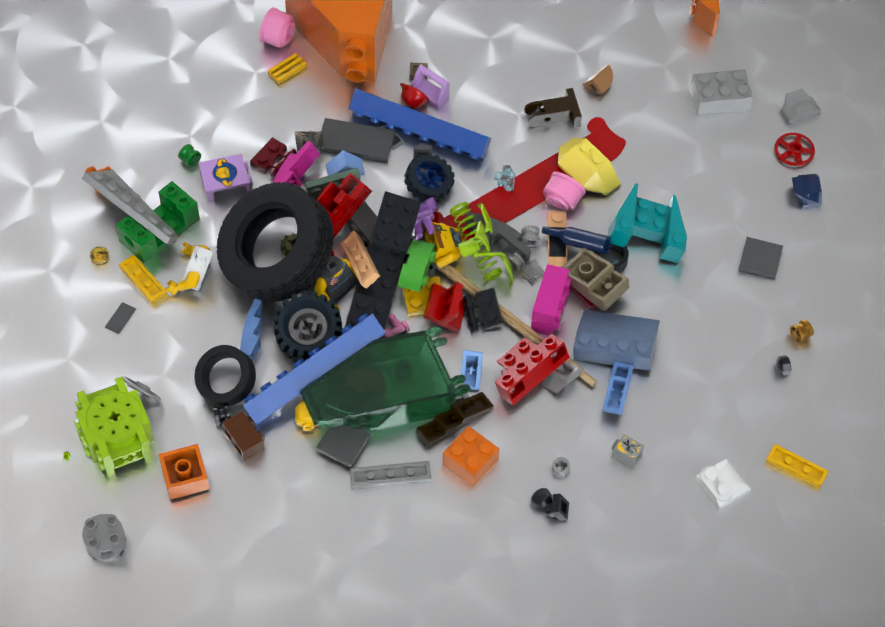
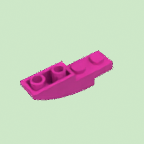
M307 141L297 154L291 152L277 172L273 183L286 182L300 187L302 182L299 179L321 155L313 143Z

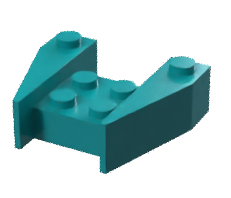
M635 183L609 226L608 236L611 237V244L625 248L631 236L634 235L661 243L660 258L678 263L686 251L687 234L676 195H672L667 205L637 197L638 184Z

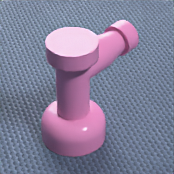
M393 313L390 314L388 320L394 328H385L386 333L382 339L387 344L392 341L393 336L403 331H410L408 323L405 320L400 323Z

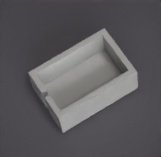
M746 69L693 74L691 92L697 115L750 111L753 96L750 85H748L749 80Z

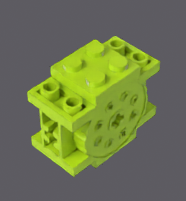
M122 376L115 379V385L87 395L84 390L76 393L78 401H75L78 411L75 412L77 420H74L78 436L80 441H82L87 458L91 456L93 463L98 462L101 471L105 470L108 477L114 475V469L142 458L145 459V462L153 460L149 443L154 441L150 421L137 390L128 392Z

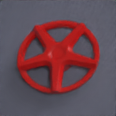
M786 133L775 142L774 151L778 160L787 165L803 167L814 158V144L803 134ZM786 136H796L795 140L790 143L782 140ZM801 138L806 139L812 148H804L800 143ZM778 143L787 149L781 155L778 151ZM801 153H812L807 160H802ZM794 156L797 162H790L785 158Z

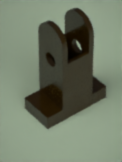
M573 88L566 89L565 97L530 102L524 107L525 113L532 115L528 118V124L531 127L568 121L572 122L573 128L581 127L582 115Z

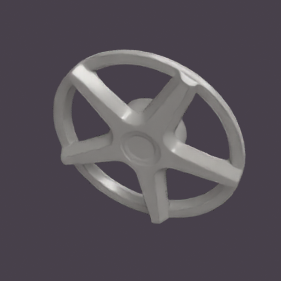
M123 376V380L127 383L128 387L139 391L150 400L161 401V398L150 391L148 386Z

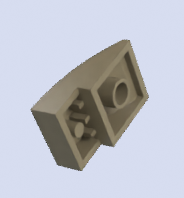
M583 248L563 267L569 269L568 277L572 278L570 285L603 311H606L629 289V279L626 276L615 271L613 264L586 248Z

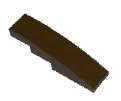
M480 392L452 404L450 410L436 415L433 421L417 427L415 433L426 446H429L475 421L491 410L494 405L483 392Z

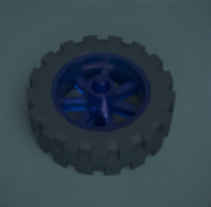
M418 155L417 158L412 159L405 172L404 177L406 178L404 183L407 185V190L411 191L412 196L419 198L422 202L431 197H434L436 202H440L442 198L445 199L454 185L455 180L453 178L455 174L452 172L451 165H448L445 159H440L438 155ZM436 181H442V185H439Z

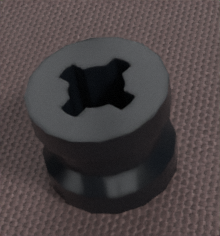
M228 404L220 408L217 406L213 407L216 426H220L222 422L231 418Z

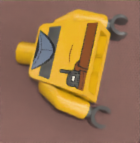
M432 222L435 233L430 235L427 228L426 230L422 228V238L426 239L428 243L435 244L434 251L437 252L436 263H431L427 272L429 277L435 275V269H441L459 260L462 255L458 244L465 241L462 239L458 228L447 226L444 223Z

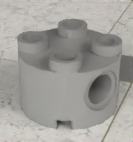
M99 514L85 521L82 538L88 554L100 562L111 561L119 557L122 550L124 551L126 547V536L117 516L114 514Z

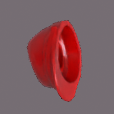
M400 83L402 88L401 98L412 109H418L428 102L429 98L422 91L413 86Z

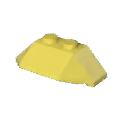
M572 138L559 147L558 166L568 176L579 182L585 190L609 195L621 186L611 162L586 138Z

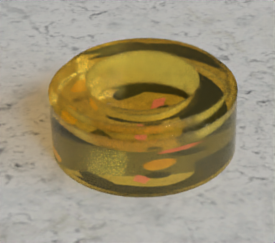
M95 247L91 250L90 259L94 265L102 266L109 261V252L106 248Z

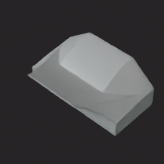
M799 89L785 95V102L780 112L788 125L819 115L821 108L803 89Z
M565 361L543 380L542 386L558 393L564 386L581 374V370L579 367Z

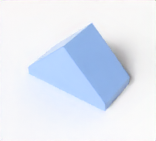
M346 151L340 152L326 163L328 176L357 167L360 171V176L365 175L362 159Z
M463 350L460 382L465 384V389L479 391L483 352Z

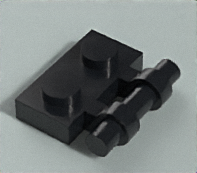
M494 288L475 293L476 301H472L470 295L463 296V307L467 311V323L471 327L472 333L479 332L478 325L480 324L484 325L485 330L504 325ZM479 308L480 317L475 316L474 309Z

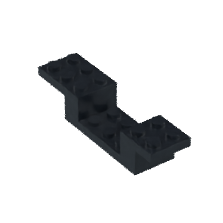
M385 191L367 248L380 276L367 289L358 280L345 327L349 324L353 327L358 323L356 319L365 313L367 315L373 313L385 330L392 306L391 302L421 202Z

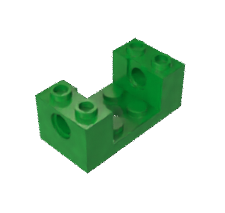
M173 181L158 191L160 205L153 211L178 236L200 220L197 202ZM129 215L116 224L119 242L143 263L147 262L168 245Z

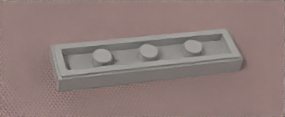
M429 461L350 468L351 489L432 481Z

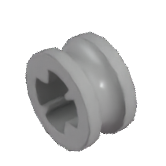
M512 253L511 257H508L512 270L518 272L520 267L525 265L523 258L517 253Z
M564 457L556 458L552 463L553 474L557 477L567 476L570 471L569 460ZM559 464H562V467H564V470H560V468L558 467V465H559Z

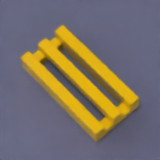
M294 53L269 69L268 75L280 85L305 69L307 63L303 62L297 53Z

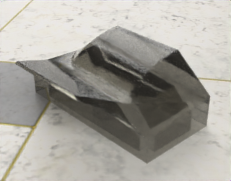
M322 131L294 132L297 153L307 141L313 143L319 152L324 148Z

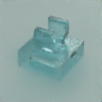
M504 165L502 172L494 174V180H497V186H504L506 191L514 190L515 174L510 165Z

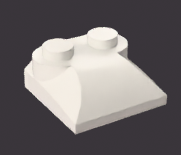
M727 459L712 467H705L699 475L695 476L696 483L718 510L751 491L749 485Z

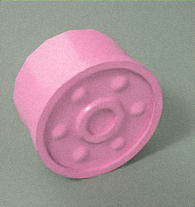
M272 7L265 15L259 32L260 42L277 48H282L288 44L295 30L293 16Z
M553 172L543 190L546 201L561 211L574 210L581 197L585 195L586 190L570 176L560 172Z

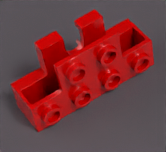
M351 173L342 180L339 187L330 182L323 188L322 193L316 199L330 215L334 238L372 192L371 189ZM358 183L354 190L349 194L353 187Z
M550 334L540 344L536 345L524 337L496 362L504 369L501 371L502 376L494 383L500 397L514 406L569 359L570 356L564 341Z

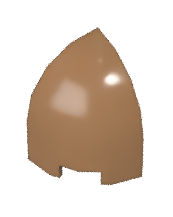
M606 65L583 83V86L587 90L592 89L596 91V94L604 93L613 81V72L610 65Z

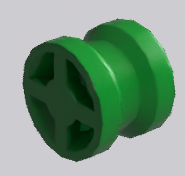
M191 144L183 146L178 154V158L185 161L189 167L195 166L202 156L198 150H194Z

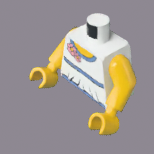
M186 242L182 244L185 248L180 250V252L188 257L191 256L183 280L178 282V284L173 280L167 282L169 286L165 289L169 293L175 295L179 290H200L213 255L209 247L205 245L191 246Z

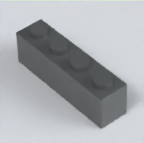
M364 201L347 223L351 232L353 230L357 232L364 246L368 248L377 216Z

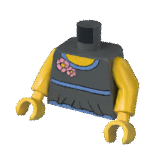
M330 256L324 271L316 280L314 291L317 292L319 298L323 294L327 297V301L330 299L334 301L357 282V275L351 262L345 258L339 259L336 256ZM335 305V308L337 307L340 312V307Z

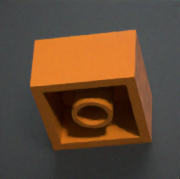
M467 426L443 452L442 464L474 487L499 460V448L470 426Z
M198 444L158 454L170 500L209 490L208 478Z

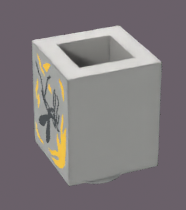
M624 434L620 440L616 439L611 448L613 450L612 458L633 470L643 455L644 445Z

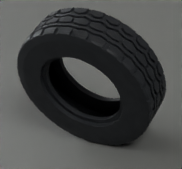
M286 182L265 184L248 192L230 209L220 227L216 252L218 264L223 275L234 286L253 299L256 298L264 302L284 301L286 298L290 299L291 295L295 293L296 295L301 294L302 291L308 289L324 271L334 244L332 220L324 206L301 187ZM284 217L295 218L297 237L288 255L275 265L256 267L253 250L261 231L277 219Z

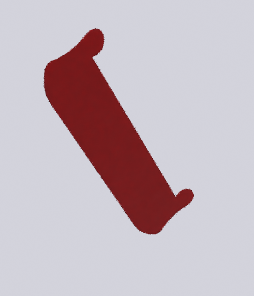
M595 117L591 119L587 124V129L592 133L584 138L611 162L621 154L626 141L611 131L603 118ZM559 152L472 201L467 209H471L470 213L483 215L481 209L477 206V204L482 203L491 218L507 223L545 201L543 190L549 182L551 174L553 172L566 174L558 166ZM436 211L433 213L435 219L432 222L444 223L454 228L458 227L459 223L454 221L455 216L450 214L444 218L440 212ZM466 214L459 216L456 221L465 219ZM465 222L461 223L459 227H466ZM465 229L463 234H469L471 231ZM475 234L469 235L466 240L473 238Z

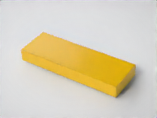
M134 254L118 264L119 268L152 305L168 295L167 290Z
M774 444L765 461L817 489H820L829 473L828 470L777 444Z

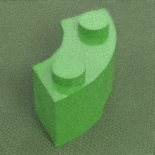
M412 240L407 254H409L408 259L401 269L398 287L420 292L423 286H427L429 279L427 272L431 262L434 263L437 254L434 251L435 244L421 240Z

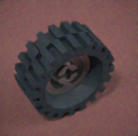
M302 291V296L297 297L295 293L291 295L292 300L290 302L286 298L282 301L284 307L278 306L276 310L277 315H274L273 321L275 325H273L277 344L282 353L285 352L286 357L289 359L294 357L295 362L301 358L305 361L310 357L308 353L317 347L322 349L326 346V340L332 336L337 338L342 334L341 330L343 328L339 310L337 307L335 308L334 302L331 299L327 301V297L323 294L319 298L317 292L311 291V296H307L306 291ZM304 319H306L308 328L312 329V334L315 338L313 340H311L309 331L305 329V325L302 321ZM300 322L299 329L295 330L297 324ZM322 329L320 335L317 337L318 330Z

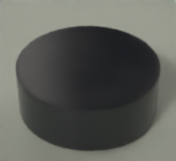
M541 488L534 492L531 501L537 508H543L552 501V494L547 488Z

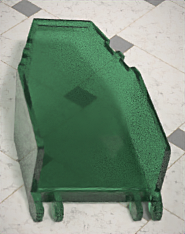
M432 327L424 331L372 341L301 390V395L316 426L340 427V425L351 426L354 429L370 427V430H380L434 418L436 415L450 410L455 398L468 393L471 388L467 384L455 388L454 385L465 382L466 378L463 374L450 378L436 349L447 344L448 340L446 337H439L443 333L442 328Z

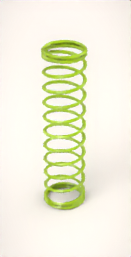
M468 202L459 203L450 209L451 215L455 216L454 221L459 223L457 228L463 229L461 235L466 236L464 241H466L469 235L475 234L477 229L469 234H463V231L478 223L473 222L464 228L459 227L461 223L472 219L474 215L468 216L462 221H456L459 216L471 211L470 208L467 209L469 206ZM487 256L482 260H476L477 257L474 258L475 262H479L477 267L482 269L481 275H485L484 281H491L503 272L498 267L489 273H482L484 269L497 263V261H493L484 267H479L480 263L493 256Z

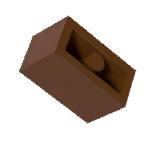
M243 411L222 422L225 435L243 461L265 450L264 435L260 430L256 431L252 418L250 416L247 417Z

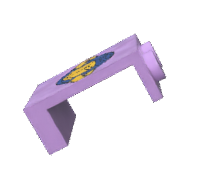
M242 154L199 162V170L207 202L215 201L213 192L245 186L247 194L250 192V186L253 185L251 175H247L249 166L247 160H243Z

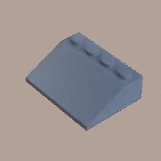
M584 310L573 346L574 360L614 365V362L617 361L634 365L633 368L651 371L660 320Z

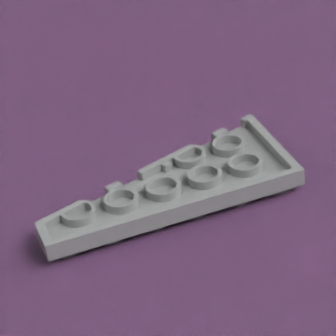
M114 170L94 171L84 174L82 179L164 243L170 244L177 241L179 236Z

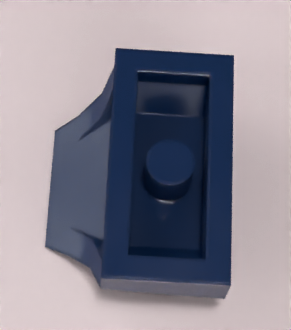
M805 174L792 177L794 194L800 198L802 208H821L822 190L819 176L817 174Z

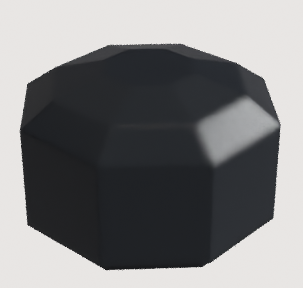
M786 355L779 356L776 361L777 370L781 375H788L792 370L790 359Z

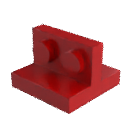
M456 282L448 289L436 283L432 284L423 318L457 333L461 328L464 315L463 284Z

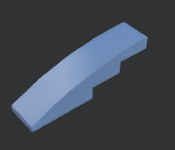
M256 298L248 312L240 350L247 354L252 361H254L261 347L260 336L258 335L262 329L261 318L259 317L263 312L262 301Z
M614 362L602 411L622 415L634 365Z

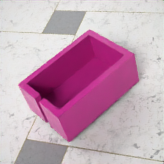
M547 264L532 311L531 328L535 332L549 336L554 334V330L559 329L560 317L565 309V300L568 299L570 292L569 287L572 278L568 277L569 269Z

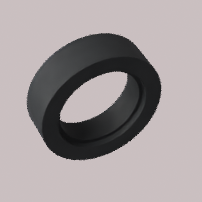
M215 346L205 352L199 359L194 374L195 385L204 398L216 405H236L243 401L254 387L256 380L254 363L247 354L234 346ZM225 358L236 359L241 367L239 383L229 392H214L209 382L213 366Z

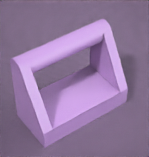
M422 64L419 65L411 86L422 91L429 98L427 103L438 110L449 100L450 83ZM425 75L433 81H435L436 83H438L439 85H441L442 88L440 89L430 81L426 80Z

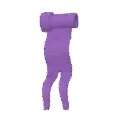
M434 197L426 199V202L420 205L414 226L417 236L415 240L423 237L421 226L425 224L429 235L435 233L432 220L435 219L433 213L439 209Z

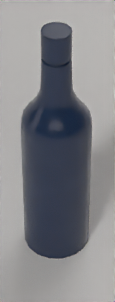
M545 226L542 228L543 234L558 237L565 245L576 248H586L589 251L607 254L611 245L610 236L574 227H566L561 230Z

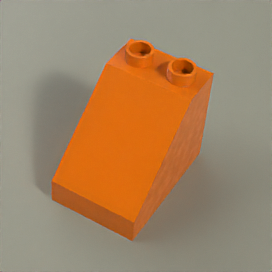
M285 0L286 13L293 16L296 29L340 77H346L355 83L376 81L392 21V0Z

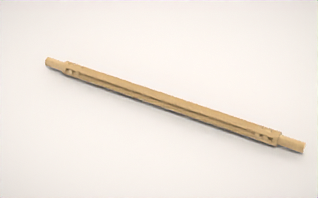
M448 264L441 269L437 268L455 283L463 284V289L474 298H476L475 293L482 291L451 265ZM499 304L502 318L506 323L536 345L544 340L541 335ZM571 358L566 360L580 368L581 374L579 377L591 387L596 385L597 381L583 371V367L579 366Z

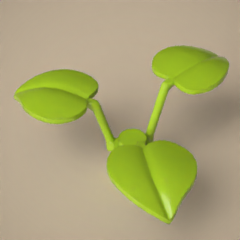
M482 203L477 204L486 222L485 228L482 222L479 221L475 236L458 244L463 258L474 255V257L499 256L510 274L509 286H512L514 277L511 263L505 253L490 252V244L486 232L490 230V233H493L492 221L485 206ZM483 242L488 252H478L481 250L479 243Z

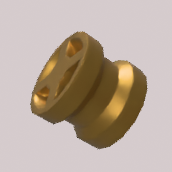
M806 319L799 321L798 325L790 326V333L798 343L804 341L805 337L809 338L814 335L813 327Z

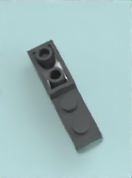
M470 212L466 214L465 218L474 215L472 219L465 222L466 226L473 222L481 221L485 228L486 222L483 215ZM491 218L493 233L491 234L490 230L486 232L490 246L492 247L498 243L502 249H506L509 253L519 254L526 264L530 260L531 250L521 242L522 234L511 226ZM478 223L467 229L472 232L477 229Z

